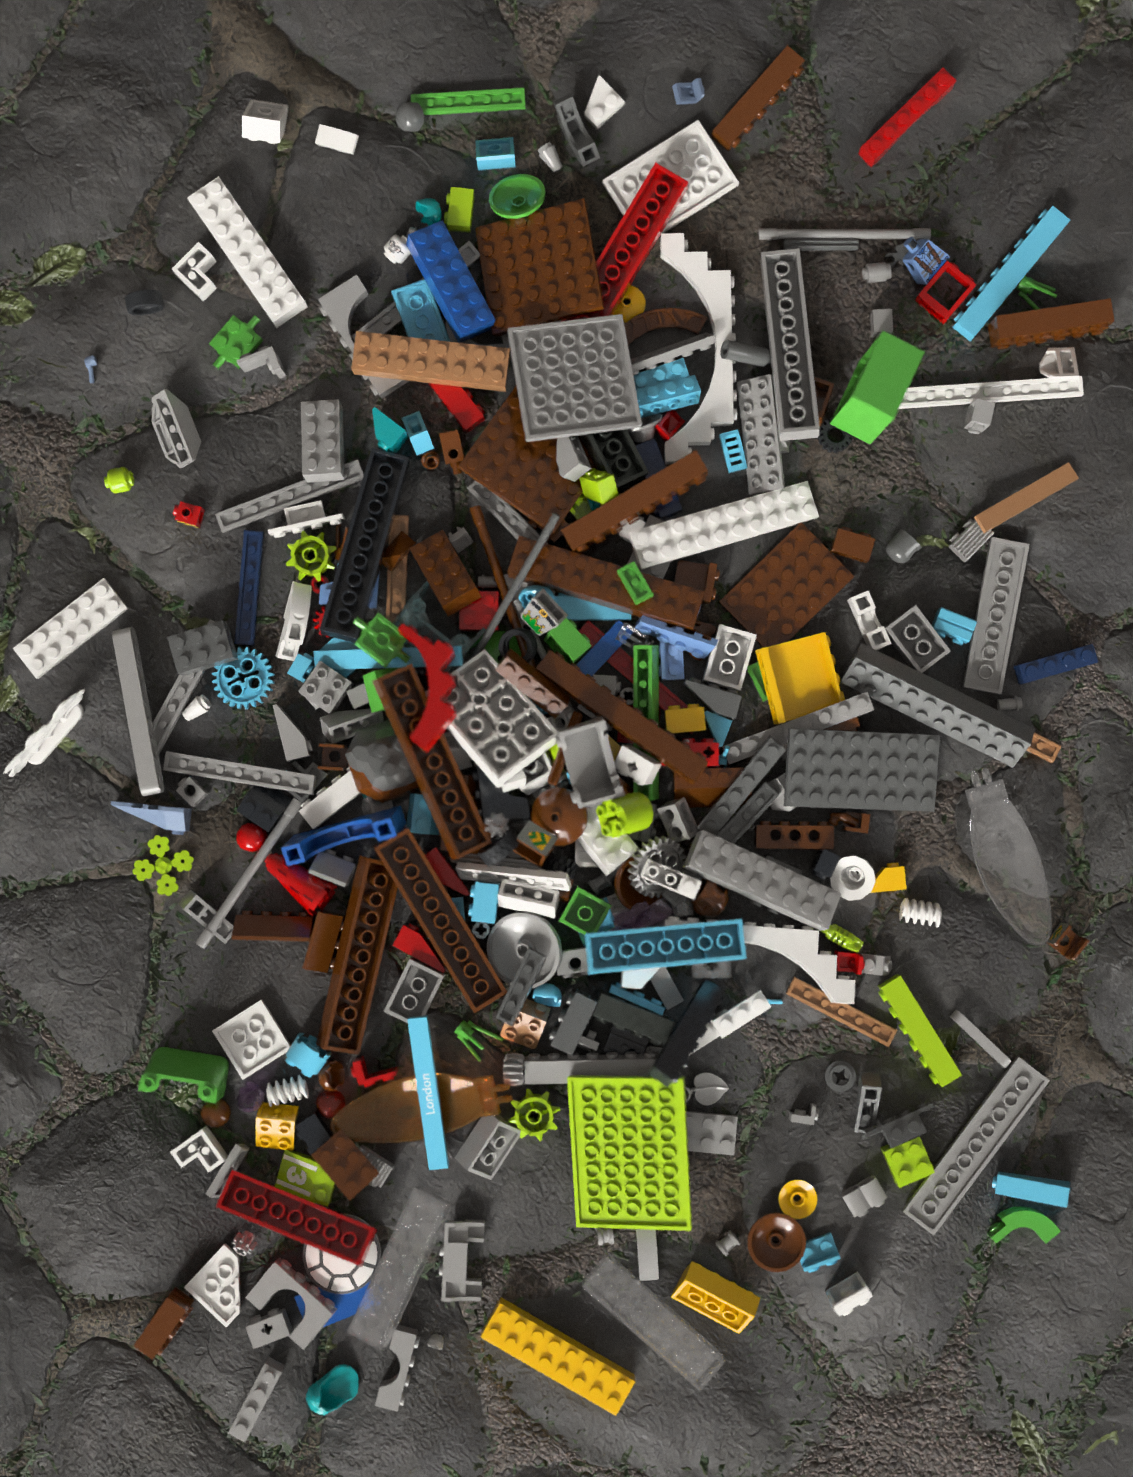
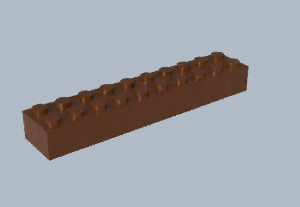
M523 536L518 537L507 571L509 578L516 579L536 544V540ZM546 543L523 582L532 585L544 586L552 591L641 617L644 615L665 622L670 627L678 626L684 628V631L690 633L693 631L705 592L641 572L653 596L635 605L617 574V570L622 568V566Z
M412 663L373 680L372 683L451 859H459L492 843L444 734L441 735L428 753L410 738L423 717L428 701Z
M404 826L396 837L381 840L373 845L473 1012L476 1013L507 993L505 987L409 828Z
M359 856L316 1045L324 1050L360 1054L398 889L381 859Z

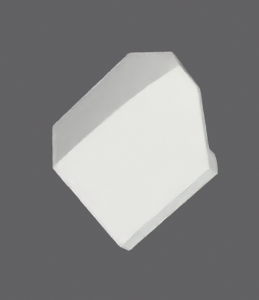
M1074 347L1048 348L1039 364L1040 373L1051 379H1079Z

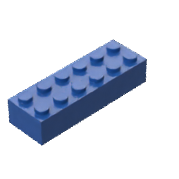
M443 220L408 234L406 245L457 342H464L491 330L494 326L495 318Z

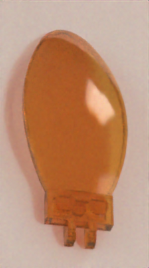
M436 1073L445 1134L457 1130L479 1117L499 1115L501 1113L499 1103L513 1100L512 1095L497 1096L498 1091H506L510 1088L509 1083L495 1085L493 1075L475 1077L473 1079L461 1075ZM416 1075L389 1082L355 1099L333 1117L330 1123L331 1131L336 1133L341 1128L351 1141L400 1143L425 1139Z

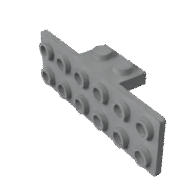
M768 374L737 382L749 494L753 495L785 488L781 453L789 452L790 440L779 441L773 376Z

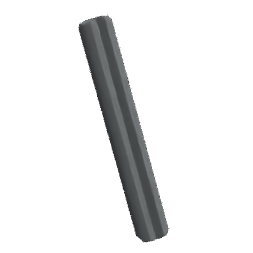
M785 239L783 249L800 248V251L858 250L859 241L858 239Z

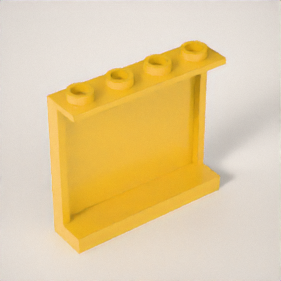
M826 632L755 650L774 724L797 719L845 700L843 692H840V677L835 672L834 665L836 662L834 655L830 652L831 641L829 636H826Z

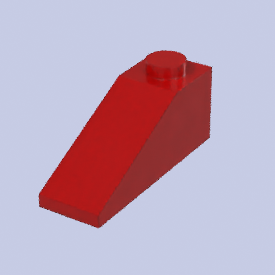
M437 847L425 855L442 884L465 896L471 893Z
M409 923V925L404 924L392 946L444 973L446 970L445 965L424 935L418 931L420 928L412 923Z

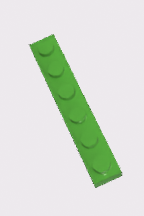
M524 88L411 94V102L420 104L424 115L526 109Z

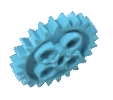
M238 647V660L215 666L218 672H214L212 675L216 676L217 679L213 680L212 683L218 685L214 690L220 691L217 696L219 698L224 697L223 703L230 701V707H234L237 703V709H241L242 705H244L245 709H249V704L256 707V701L263 703L262 696L269 697L266 691L273 690L269 687V684L275 683L270 680V677L275 676V674L269 672L273 666L266 665L269 659L262 660L264 654L260 653L257 655V650L255 649L250 653V648L248 647L243 652L242 648ZM251 661L253 667L251 670L246 671L245 664ZM230 668L235 670V675L232 678L227 676V671ZM259 671V674L249 676L254 672ZM242 674H243V675H246V676H249V677H246V678L244 679L245 682H243V681H237V682L231 684L230 686H228V683H229V682H231V681H236V680L241 679V678H242ZM258 678L260 684L257 688H253L252 681ZM237 686H241L242 693L236 696L234 689Z

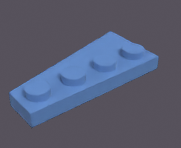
M644 615L641 616L635 626V629H638L642 634L656 637L658 641L674 645L678 650L690 652L696 658L705 659L718 643V639L712 638L709 641L703 639L702 634L696 632L694 635L684 632V628L678 626L669 628L667 623Z

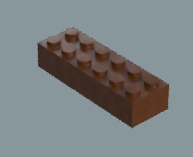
M1111 298L999 315L990 322L988 331L991 348L997 347L998 350H1002L1014 344L1017 347L1028 345V342L1034 341L1035 344L1047 342V339L1053 338L1054 341L1064 340L1066 336L1079 338L1083 337L1086 333H1091L1092 335L1102 334L1115 320Z

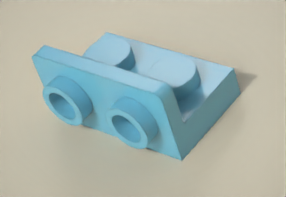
M831 1232L806 1241V1249L800 1260L804 1272L817 1271L820 1266L825 1264L830 1266L841 1259Z

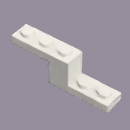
M759 990L728 1011L725 1008L717 1013L712 1022L707 1023L705 1026L708 1029L705 1035L697 1040L699 1045L694 1052L719 1036L724 1038L771 1008L762 991Z

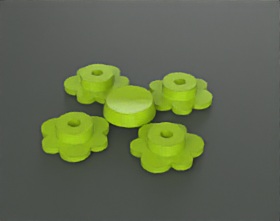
M156 835L154 839L148 841V847L151 848L150 853L160 857L156 860L155 866L149 864L147 859L143 861L137 860L134 863L135 868L132 872L134 875H137L136 877L139 881H144L146 878L150 879L156 869L158 873L164 874L157 881L159 886L157 888L158 893L171 896L172 892H176L179 886L176 883V878L170 877L167 873L170 872L172 866L177 867L179 872L183 870L190 871L194 858L190 856L187 850L175 853V858L172 861L163 857L165 852L170 850L168 845L169 839Z

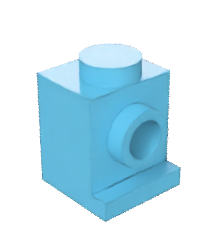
M298 653L287 674L304 683L306 676L309 677L315 668L313 666L314 657L307 653H304L303 656Z

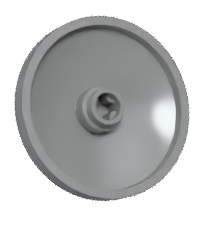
M522 911L514 912L500 919L490 931L487 940L489 962L496 974L509 985H511L528 947L547 956L532 988L543 985L550 980L560 966L562 958L560 938L554 927L540 915Z

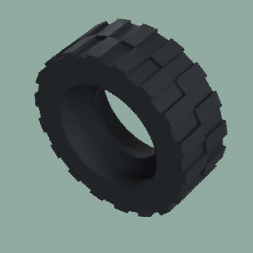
M507 827L490 839L492 843L482 847L478 855L488 867L504 859L519 845L520 842L517 841L518 835L512 827Z

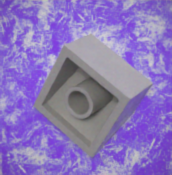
M326 849L317 854L308 873L346 887L350 885L357 863H354V859L349 856L343 855V858L336 856L335 851Z

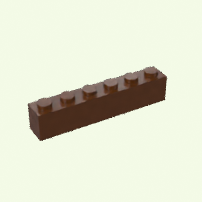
M787 45L714 128L711 137L728 152L732 147L736 148L742 141L741 137L745 133L749 134L755 126L753 123L757 119L761 120L764 117L767 107L769 105L773 106L777 102L781 91L785 92L792 84L790 81L794 77L798 78L804 70L805 60Z

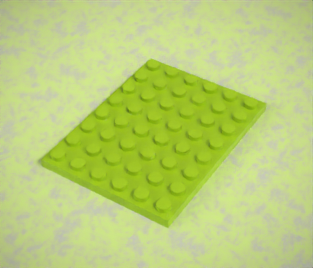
M569 1075L567 1083L576 1227L691 1231L692 1214L684 1077H680L676 1084L672 1083L666 1087L651 1076Z

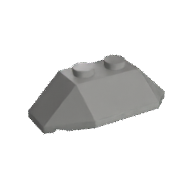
M164 389L152 397V425L165 457L179 468H183L195 461L201 439L188 407L168 389Z

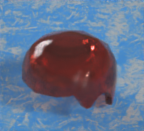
M325 1090L321 1092L315 1102L316 1109L320 1115L329 1119L340 1116L346 1107L345 1097L338 1090Z

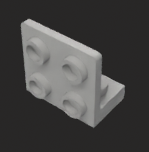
M272 346L261 347L258 349V352L253 354L246 353L237 360V364L244 372L267 364L273 375L276 374L279 379L286 377L279 355Z
M319 661L300 688L299 693L327 713L332 714L336 712L347 696L346 691L350 690L354 683Z

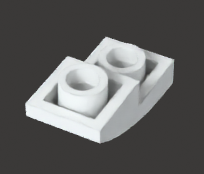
M320 124L315 143L354 155L359 136Z

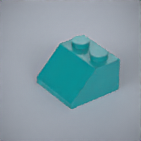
M374 407L372 412L375 436L378 440L379 448L396 454L408 439V435L402 427Z

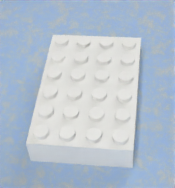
M484 649L451 673L455 678L456 687L444 703L446 701L451 703L455 707L457 717L447 730L498 788L556 744L555 736H558V731L524 693L495 671L498 663ZM429 690L425 692L427 698L429 695Z

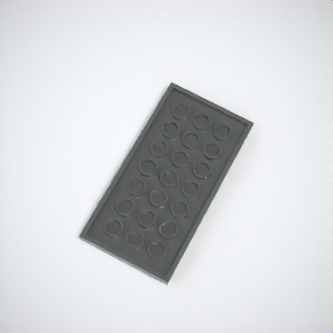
M789 728L784 806L935 812L940 735Z

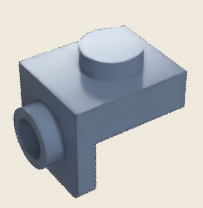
M696 78L693 82L675 83L672 86L677 105L696 104L705 96L701 78Z

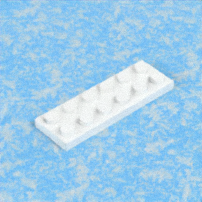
M103 578L13 649L35 678L39 679L129 608L108 581Z

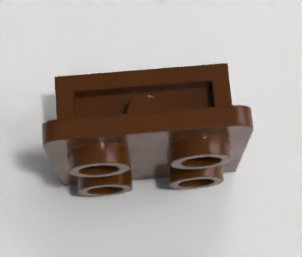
M680 560L677 564L674 582L705 591L701 603L709 604L711 599H715L716 588H713L714 581L719 579L720 570L717 569V564L715 563L705 565Z

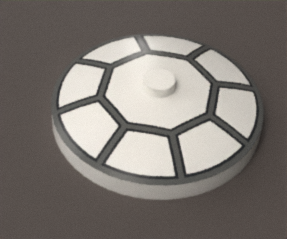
M342 1214L370 1226L366 1221L357 1216ZM376 1234L362 1267L307 1244H304L303 1248L304 1267L310 1279L321 1289L334 1294H348L363 1288L375 1275L381 1259V1247Z

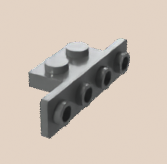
M927 1102L916 1106L918 1110L914 1112L907 1110L899 1114L900 1118L896 1120L889 1118L883 1121V1126L876 1128L874 1125L865 1129V1134L862 1135L863 1140L883 1132L892 1149L926 1133L927 1131L919 1114L934 1108V1103L928 1105Z

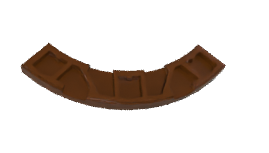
M669 307L649 310L631 318L624 324L628 346L647 332L661 328H679L698 335L708 317L680 308Z

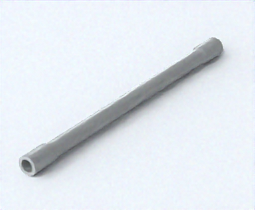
M759 228V240L908 239L910 237H913L915 240H930L931 238L930 228Z
M293 798L287 806L281 819L209 925L195 942L203 949L207 947L230 909L291 819L295 817L301 808L302 803Z

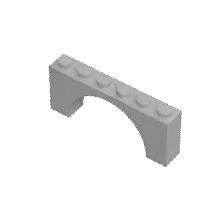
M357 275L318 299L321 304L318 308L324 317L328 315L331 321L328 322L334 333L336 331L339 332L341 337L338 339L344 348L348 347L351 353L349 356L352 360L354 343L350 331L351 320L358 305L369 296ZM363 376L365 380L369 379L372 385L369 387L375 396L379 395L381 399L409 382L407 380Z

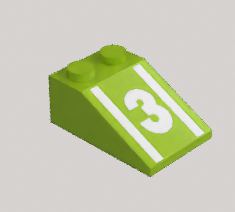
M290 1150L284 1151L275 1187L307 1201L328 1206L332 1199L335 1183L312 1156Z

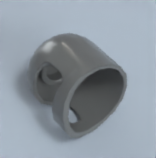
M900 529L887 543L886 552L892 560L902 564L908 562L912 555L919 551L922 546L910 534Z

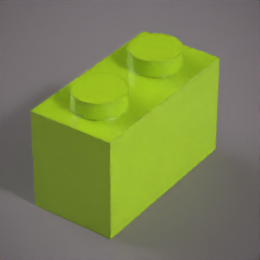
M451 187V192L447 193L446 205H449V210L445 212L444 224H447L448 230L471 233L475 198L474 189Z
M591 468L579 478L584 497L604 504L619 496L612 474Z

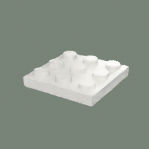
M263 999L212 1031L242 1080L286 1053L291 1046Z

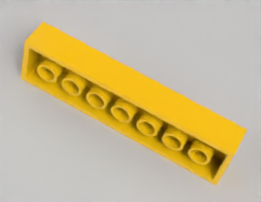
M500 1297L481 1331L482 1339L615 1416L635 1383V1374Z

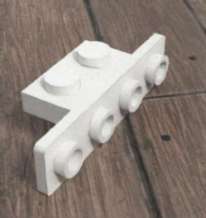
M321 500L284 508L287 526L269 529L268 533L271 536L274 535V538L286 536L285 533L293 531V534H297L309 527L312 530L323 528V524L327 523L338 525L342 523L341 520H345V515L342 513L326 517Z

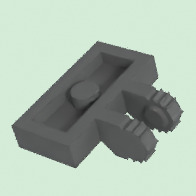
M297 761L292 763L303 774L316 776L314 791L328 776L323 769H318V765L314 762L307 769ZM288 791L302 804L310 796V794Z

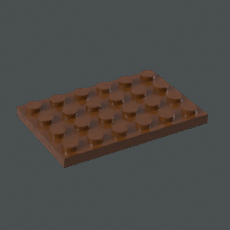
M801 522L719 603L747 632L756 634L755 640L765 648L788 642L855 576Z

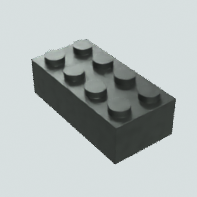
M627 429L580 435L597 469L614 476L617 491L643 480L649 473Z
M600 990L597 1005L593 1011L595 1020L605 1024L609 1021L613 1023V1027L622 1031L625 1028L629 1029L632 1035L640 1038L643 1035L649 1037V1041L657 1045H661V1042L666 1043L674 1024L672 1017L664 1014L660 1015L604 990Z

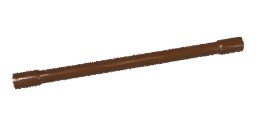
M477 505L469 510L478 529L503 601L509 589L489 535L481 506ZM512 600L506 610L512 629L522 628ZM515 635L521 657H523L527 653V643L522 636ZM533 658L528 663L536 669L537 665Z

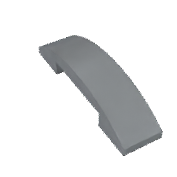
M661 967L650 980L668 1010L684 1000L666 967Z
M636 1229L640 1281L659 1280L656 1230Z

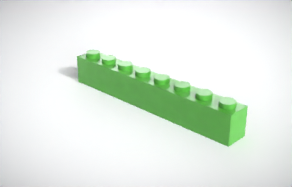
M634 645V707L639 709L643 713L642 716L649 720L651 718L658 724L659 645ZM634 743L635 748L639 749L640 751L659 761L658 759H656L651 754H649L644 749H642ZM659 770L652 784L641 786L634 782V792L644 794L649 801L659 799Z

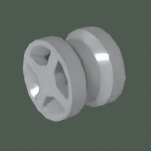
M597 1228L599 1246L608 1242L614 1244L613 1228Z

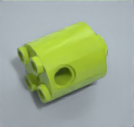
M633 792L604 801L596 808V814L598 815L601 831L604 836L620 837L624 834L645 830L651 825L653 820L652 805L649 799L640 792Z

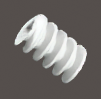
M904 898L900 906L899 919L901 921L902 917H905V921L908 923L910 918H912L913 924H916L917 920L920 919L921 925H924L925 920H928V926H931L933 921H935L936 927H939L942 909L939 903H934L932 906L931 902L928 901L925 904L924 901L920 900L917 904L915 899L909 902L908 898Z
M298 1075L297 1081L290 1077V1083H287L284 1078L282 1085L277 1080L275 1081V1087H272L270 1082L267 1084L266 1093L270 1107H272V1103L278 1106L280 1100L283 1104H286L288 1099L290 1102H294L295 1096L298 1100H302L303 1095L305 1098H309L306 1080H303L300 1075Z

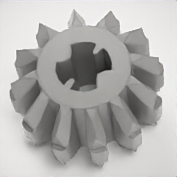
M518 1053L505 1055L503 1065L505 1084L517 1086L524 1083V1055Z

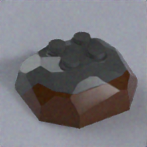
M389 720L356 731L345 756L358 792L380 803H384L419 791V785Z

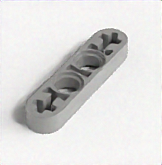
M957 1009L951 1014L950 1018L1002 1067L1006 1068L1012 1062Z

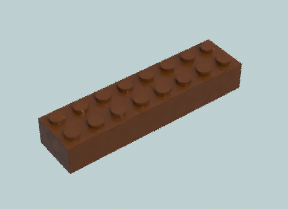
M695 450L563 528L561 531L573 552L583 554L590 549V545L594 543L598 545L605 541V536L610 533L615 535L622 531V526L629 523V525L636 523L640 520L639 516L644 513L646 515L651 514L659 504L666 505L673 500L672 497L676 494L683 495L690 490L689 487L696 484L697 486L706 481L708 469Z

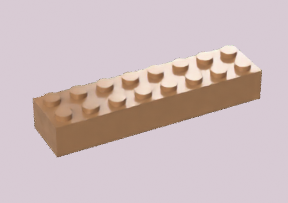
M356 331L351 369L355 375L506 392L511 353L509 348Z

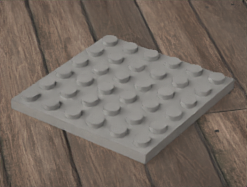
M622 314L508 328L507 332L526 442L642 426Z

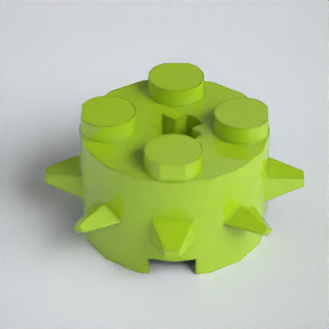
M302 531L301 539H298L294 544H287L291 549V559L286 562V566H295L299 570V580H302L307 575L314 576L319 582L321 581V575L328 568H335L331 562V555L337 548L336 546H327L323 542V532L315 537L308 536L305 531ZM314 552L315 558L310 560L307 556L309 553L312 554Z
M526 1089L525 1097L520 1101H511L516 1110L515 1116L510 1118L508 1122L517 1124L518 1129L521 1130L519 1136L521 1139L529 1134V1136H536L539 1141H542L543 1134L548 1129L557 1130L558 1127L553 1122V1117L560 1110V1107L551 1105V1102L548 1100V1091L540 1095L533 1094L530 1089ZM532 1111L539 1113L537 1115V1118L535 1119L533 1116H530L529 1114H531Z

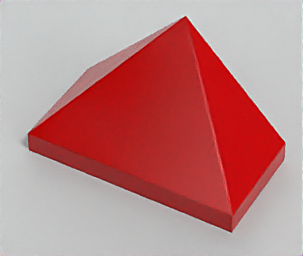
M674 410L667 412L655 428L665 443L685 421Z

